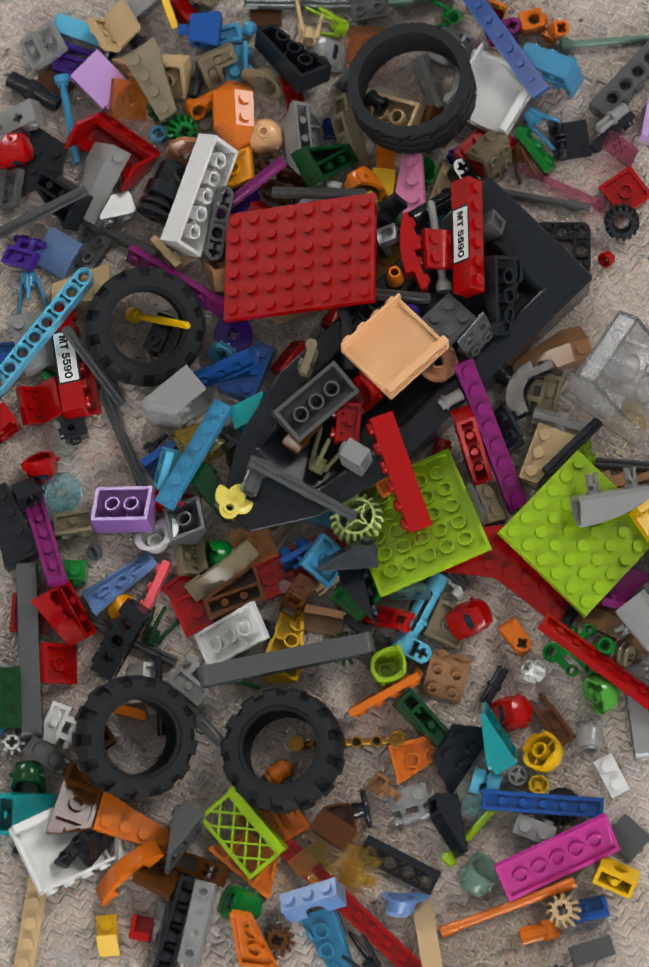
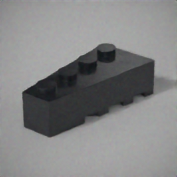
M273 23L256 30L254 47L298 94L329 81L331 63L328 61L323 62L319 59L318 54L315 52L310 53L304 49L302 43L291 40L289 34Z
M4 482L0 484V550L4 568L9 573L16 569L17 563H28L38 558L39 553L33 533L20 511L9 486Z

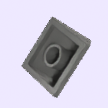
M199 495L181 501L185 505H176L173 511L167 507L163 509L169 542L171 544L197 545L207 531ZM172 518L176 519L179 524L178 534L174 537Z

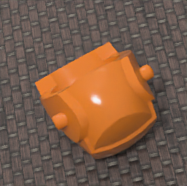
M361 166L346 176L344 188L372 190L377 195L379 202L388 197L386 189L368 167Z

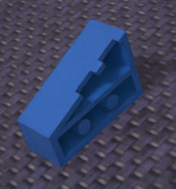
M256 340L252 346L255 345L258 348L259 366L220 382L216 386L217 391L240 401L259 393L276 354L275 347Z

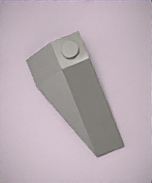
M94 142L86 157L82 186H85L88 193L93 196L83 219L84 221L95 225L129 161L130 153L115 145Z

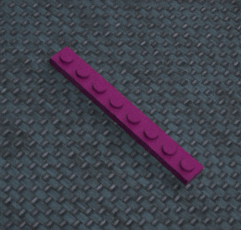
M472 358L454 365L453 368L466 402L475 415L484 449L507 509L513 511L524 506L527 503V499L474 360Z

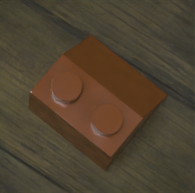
M156 862L150 868L143 865L137 871L132 881L172 901L180 879L178 876L180 873L172 869L166 875L164 873L165 870L160 868L162 864Z

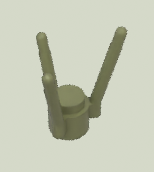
M323 427L318 430L312 454L307 463L309 464L308 469L322 476L323 472L328 473L330 467L339 458L340 453L337 452L326 465L327 460L323 456L331 441L328 438L319 456L316 455Z

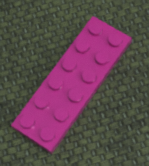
M603 813L497 862L493 866L506 896L511 902L621 849L606 814Z

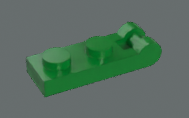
M518 126L515 129V135L544 173L553 172L557 168L554 164L555 161L550 154H546L542 149V143L532 136L531 127Z

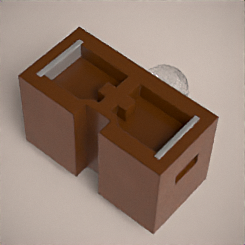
M299 573L292 584L287 580H281L278 583V589L285 593V597L279 610L296 621L305 609V604H308L311 598L310 595L313 593L317 583L302 573Z

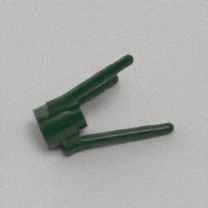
M153 606V612L142 632L143 637L141 639L154 647L157 643L161 644L164 638L180 623L177 618L159 636L161 632L157 630V627L167 609L166 606L162 608L152 627L151 623L156 607Z

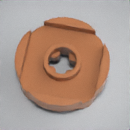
M183 136L172 139L166 149V159H174L179 162V165L187 167L197 138ZM187 152L190 155H188L187 159H184L180 154Z
M451 346L439 357L443 363L442 365L435 366V363H433L422 373L426 379L443 383L455 374L453 366L458 364V358Z

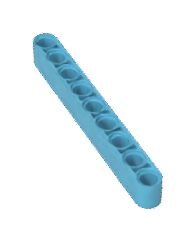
M79 268L0 364V381H3V385L0 387V400L92 288L94 278L88 268ZM82 276H89V279L86 282L80 281V278ZM71 290L77 291L74 297L68 296ZM59 305L65 306L62 312H56V307ZM47 320L53 321L50 327H44V322ZM33 336H40L38 342H31ZM21 351H28L27 356L23 358L18 357ZM9 366H16L12 373L6 372Z

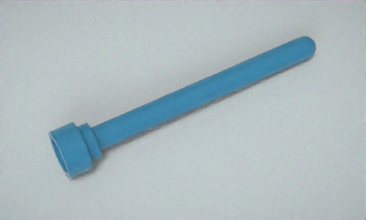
M64 73L55 75L54 81L55 85L60 88L69 137L74 127L67 89L70 78L69 74ZM75 145L71 147L73 163L79 165L81 162L79 149Z

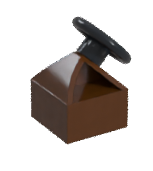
M360 789L361 803L355 802L352 805L350 803H336L323 807L310 826V831L345 853L358 833L355 819L365 817L367 828L373 827L365 789Z

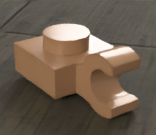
M379 771L375 773L366 786L368 790L382 799L386 794L396 802L402 797L397 790L392 788L394 782Z

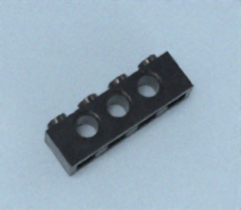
M134 599L121 605L118 611L121 614L118 619L115 618L109 627L111 629L110 634L103 638L100 643L102 646L100 652L97 651L91 660L93 664L90 669L108 681L117 677L153 612ZM126 618L131 620L132 627L127 625ZM117 635L122 637L123 643L117 640ZM108 652L113 654V660L108 657Z

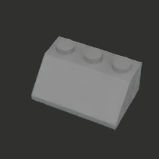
M25 312L7 318L15 345L42 312ZM49 320L44 322V327H50ZM33 336L31 342H38L40 336ZM51 338L24 370L27 378L40 374L45 369L52 370L56 368ZM21 351L19 353V357L23 358L27 356L28 351Z

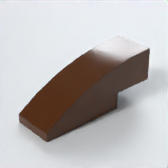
M185 852L173 868L206 882L214 883L224 888L230 872V868L189 852Z

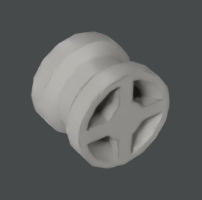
M513 766L507 774V780L513 787L524 785L528 777L527 771L522 766Z

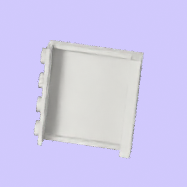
M481 43L478 49L475 48L470 56V64L476 81L477 97L475 109L470 120L467 122L486 132L491 129L508 136L532 96L509 64L483 51L484 44ZM458 77L455 78L452 84L451 92H447L443 98L444 110L451 103L459 85Z
M54 807L15 824L8 830L39 896L46 894L47 897L58 892L57 888L62 885L67 888L75 884V879L81 876L84 880L94 875L93 871L98 868L103 871L111 867V862L116 859L115 856H110L106 848L91 867L85 866L79 857L67 869L56 866L54 861L59 853L68 846L71 839L80 831L45 834Z

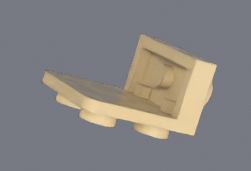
M123 0L119 1L104 19L90 17L86 21L90 27V32L98 40L99 47L104 51L119 53L141 29V25L127 2Z

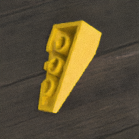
M304 610L296 621L283 612L280 613L275 626L274 636L270 639L266 652L304 645ZM302 669L260 678L274 684L297 683Z

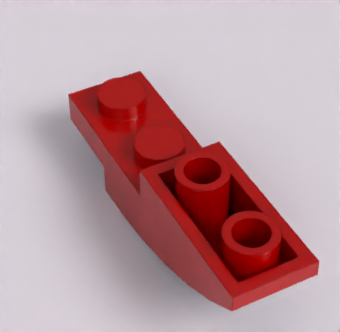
M408 212L403 213L400 227V256L406 279L414 276L420 292H427L428 284H431L427 272L423 273L422 271L423 262L421 256L417 255L421 253L422 238L420 234L416 235L414 228H417L414 218L409 217Z

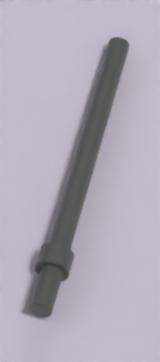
M504 189L514 199L566 207V210L572 211L578 209L590 212L591 204L577 202L576 199L568 198V200Z

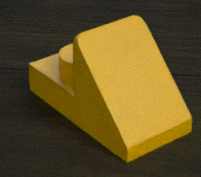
M117 914L96 916V941L99 957L120 955Z

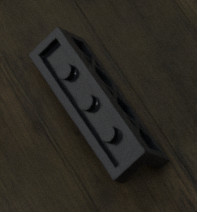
M368 835L358 856L359 859L431 895L441 875L440 871ZM368 846L377 849L378 858L369 859L364 856ZM380 851L387 855L381 856ZM389 856L393 857L397 867L390 869L384 867L382 859ZM380 860L381 865L374 861ZM405 866L412 867L415 876L410 878L403 877L400 868ZM416 870L422 872V874L417 875ZM428 875L433 878L429 889L420 885L418 877ZM416 878L417 883H415V882H413V881H411V880Z

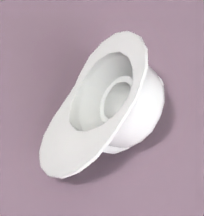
M165 518L155 522L153 532H138L136 534L135 544L139 549L151 554H159L167 548L169 537ZM172 518L174 537L178 534L179 524L176 519Z

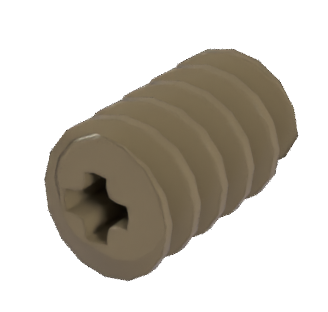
M608 635L596 636L593 639L592 644H597L604 637L613 640L616 645L615 651L606 656L623 668H628L632 664L636 654L635 645L629 646L627 642L623 643L622 640H616ZM610 644L607 645L606 650L610 648Z

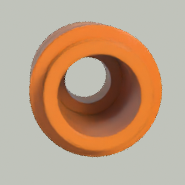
M281 758L267 768V772L264 775L270 783L281 784L294 774L291 771L294 767L288 759L284 761Z

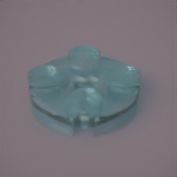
M59 472L45 482L43 497L47 505L53 510H73L81 500L83 489L80 481L73 474ZM62 488H65L67 492L61 496L58 491H62Z

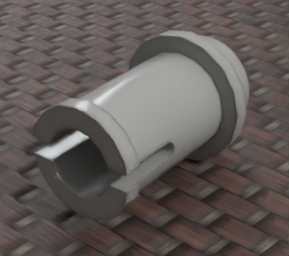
M458 388L446 396L441 395L438 403L442 410H449L450 406L465 398Z

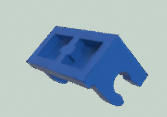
M600 895L578 900L580 903L577 907L581 908L582 912L576 913L580 920L574 918L573 921L577 924L609 917L606 897Z

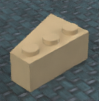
M109 263L90 269L94 278V284L75 308L89 307L99 288L112 277V269ZM82 276L80 278V281L86 282L89 279V276ZM71 277L51 284L52 300ZM71 290L68 296L74 297L77 291Z

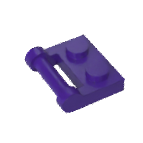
M64 40L68 48L67 51L90 57L96 51V49H86ZM64 53L54 61L51 69L54 72L60 74L67 73L70 76L85 60Z

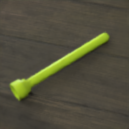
M486 810L465 834L467 843L473 839L496 811ZM450 850L448 852L445 851L440 857L450 868L455 866L458 859L454 857Z

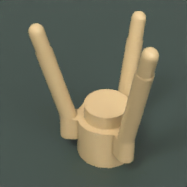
M295 0L299 19L297 27L301 43L306 47L315 44L316 39L320 38V29L324 16L320 15L316 31L310 26L304 27L299 0Z

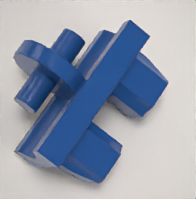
M302 537L295 542L298 548L295 551L291 552L289 547L279 550L280 561L285 571L292 568L296 571L301 568L299 563L312 545L311 542Z

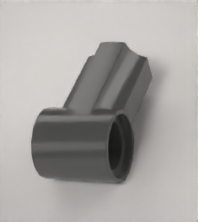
M255 456L258 459L271 465V461ZM247 465V473L240 491L247 496L257 497L262 481L267 476Z

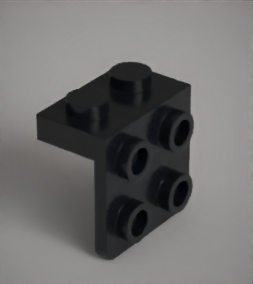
M506 403L501 404L493 413L509 452L522 447L525 443L522 439L523 433Z

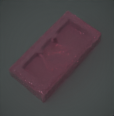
M613 130L608 131L601 148L626 167L632 166L639 151Z

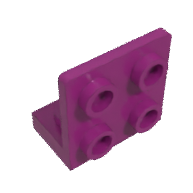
M631 568L604 596L601 605L619 609L634 597L632 592L649 581V573Z

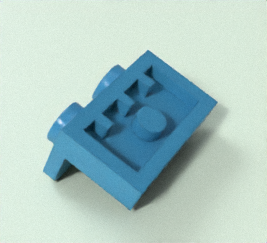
M243 41V45H233L238 61L226 66V82L228 80L244 82L241 77L242 70L252 68V65H249V59L252 58V47H248L247 41Z

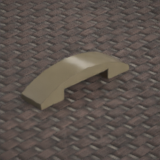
M247 538L231 550L232 553L204 574H198L184 585V588L195 601L208 596L221 585L227 583L259 555V552Z

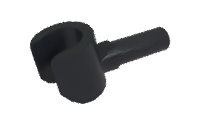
M163 434L153 443H145L143 449L152 445L153 449L148 453L150 454L157 449V446L169 437L168 434Z

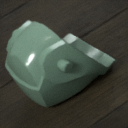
M477 851L462 868L458 884L466 892L477 898L487 892L490 893L493 885L499 878L493 866L496 862L484 853Z

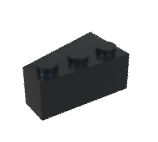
M43 168L39 169L32 184L44 203H48L78 188V186L57 172ZM88 193L85 197L52 214L59 219L63 229L78 231L93 196Z

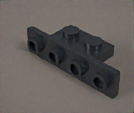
M91 828L80 831L71 839L68 846L59 853L54 864L67 869L79 857L85 866L91 867L111 844L114 837L91 830Z

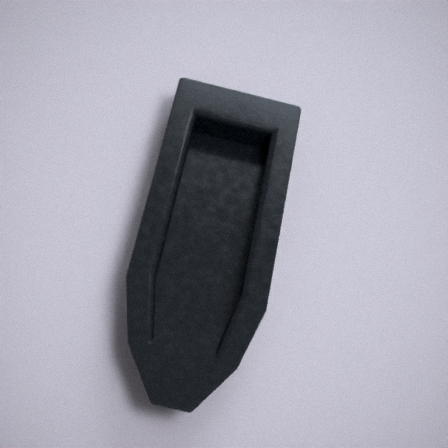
M489 177L482 181L483 214L495 209L506 223L503 235L483 244L484 256H523L522 282L518 284L517 293H519V298L514 303L515 317L511 335L493 334L491 340L486 342L480 349L479 354L473 357L485 392L496 383V380L504 371L510 370L518 359L529 352L588 295L592 281V274L502 187ZM451 211L438 223L439 229L452 230ZM422 247L421 253L417 255L421 256L423 262L422 271L423 273L427 272L431 284H428L427 293H430L431 299L429 304L413 303L420 310L418 314L423 317L444 296L450 293L477 318L484 312L490 322L483 293L469 298L454 294L453 270H445L446 278L451 282L452 291L443 294L436 293L435 285L437 280H439L437 269L424 268ZM401 259L393 265L399 267L404 274L405 280L401 286L396 288L388 286L385 282L386 273L376 281V288L420 292L414 276L406 279ZM376 300V303H369L375 309L381 306L380 300ZM362 305L352 307L357 311ZM364 306L359 313L368 320L373 312ZM355 316L352 320V325L357 328L363 321ZM338 318L315 339L317 341L318 358L310 380L332 361H335L342 369ZM456 341L451 347L457 355L458 363L467 360L465 354L461 355L457 351L459 344ZM304 349L280 372L239 436L226 488L230 489L236 484L243 483L250 457L255 455L271 461V466L343 503L387 477L386 473L383 474L380 469L379 462H381L379 454L376 455L372 444L375 442L373 436H369L367 432V420L392 411L408 457L411 460L433 444L437 437H440L453 425L450 411L468 405L466 399L450 406L449 410H442L438 403L441 395L446 396L458 388L463 393L456 373L443 383L430 381L422 374H419L392 400L384 395L372 409L361 415L359 443L370 449L373 459L362 477L343 466L340 457L330 467L328 473L323 472L322 476L310 471L308 469L309 464H307L311 457L318 431L310 438V443L296 455L282 445L288 433L271 415L275 409L306 384L300 380L299 369H297L300 358L305 357L307 349ZM438 358V359L434 362V363H435V364H434L435 366H439V365H442V364H443V363L441 362V358ZM351 372V374L346 375L352 380L360 374L359 372ZM332 415L323 422L321 438L316 452L318 456L326 440L330 438L331 426H335V419H332ZM330 438L331 441L323 456L327 460L326 465L336 455L342 442L333 444L334 438ZM267 476L262 481L257 497L246 495L245 499L253 502L250 512L238 514L235 519L248 532L319 517L329 511V509ZM230 506L226 507V509L229 511L233 510V508Z

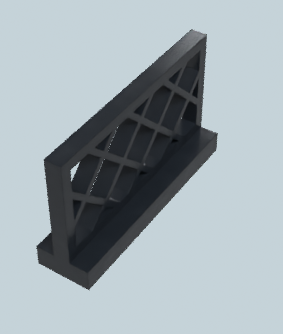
M380 300L381 306L378 308L379 310L385 305V301ZM363 304L357 311L352 306L337 308L340 350L343 338L356 331V327L352 325V320L355 316L366 322L367 319L359 312L364 306L372 312L376 310L370 304ZM341 352L342 371L345 374L359 372L360 370Z

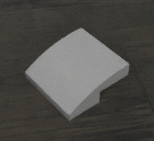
M48 20L37 32L31 30L19 42L34 71L49 65L68 50L54 21Z

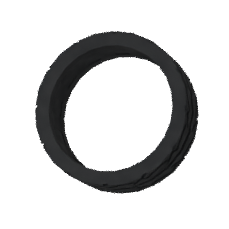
M418 22L393 25L380 31V34L372 36L356 53L357 56L353 58L347 77L348 98L364 133L379 146L400 154H419L433 151L459 135L472 116L477 97L475 76L469 58L461 43L442 28ZM414 51L432 52L448 59L459 70V85L451 103L441 114L427 122L413 126H395L382 122L366 109L364 98L369 82L384 63L398 55Z

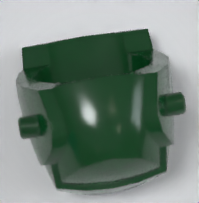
M30 760L16 762L13 767V773H9V777L12 778V791L46 793V778L42 765L37 761Z

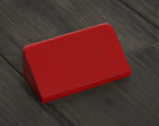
M169 0L177 23L189 24L190 15L197 13L189 1Z

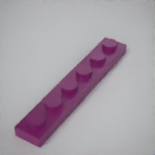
M132 244L129 247L126 261L132 266L138 268L151 266L165 269L164 271L173 275L176 274L187 282V285L194 293L196 292L204 308L221 318L224 317L223 297Z
M41 494L42 503L26 508L48 588L68 584V580L43 494Z

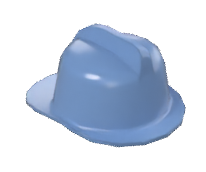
M387 891L381 893V896L386 900V914L399 918L410 916L418 902L426 901L430 898L429 894L421 892L399 893Z

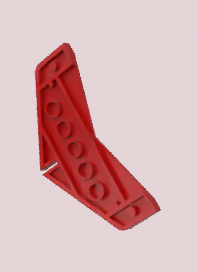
M506 524L483 527L492 550L442 571L445 573L496 579L542 614L543 617L548 612L560 622L566 613L567 605H570L497 534Z

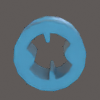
M155 125L151 128L150 137L155 144H163L167 140L165 127ZM158 131H161L163 137L160 136V138H156V135L154 133H158Z

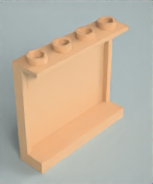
M400 293L389 297L380 310L376 309L366 322H361L357 326L353 334L345 336L341 341V352L391 400L449 348V340L444 335L440 337L401 300Z

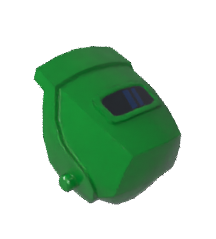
M227 885L220 897L217 912L230 920L229 913L233 909L248 911L252 913L256 920L262 913L260 893L255 892L254 894L247 888Z

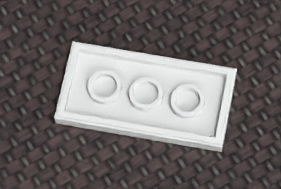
M255 601L245 604L194 634L206 665L232 660L270 638Z

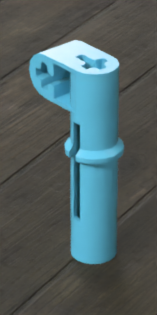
M440 573L426 579L409 611L414 613L416 618L427 595H431L412 632L410 631L409 634H405L399 631L391 645L396 646V644H399L404 652L405 659L416 665L425 664L432 656L431 648L418 640L422 629L427 626V620L448 582V578ZM414 644H416V652L412 656H410L409 653L412 650ZM420 650L424 651V656L421 659L418 658L419 654L417 653Z

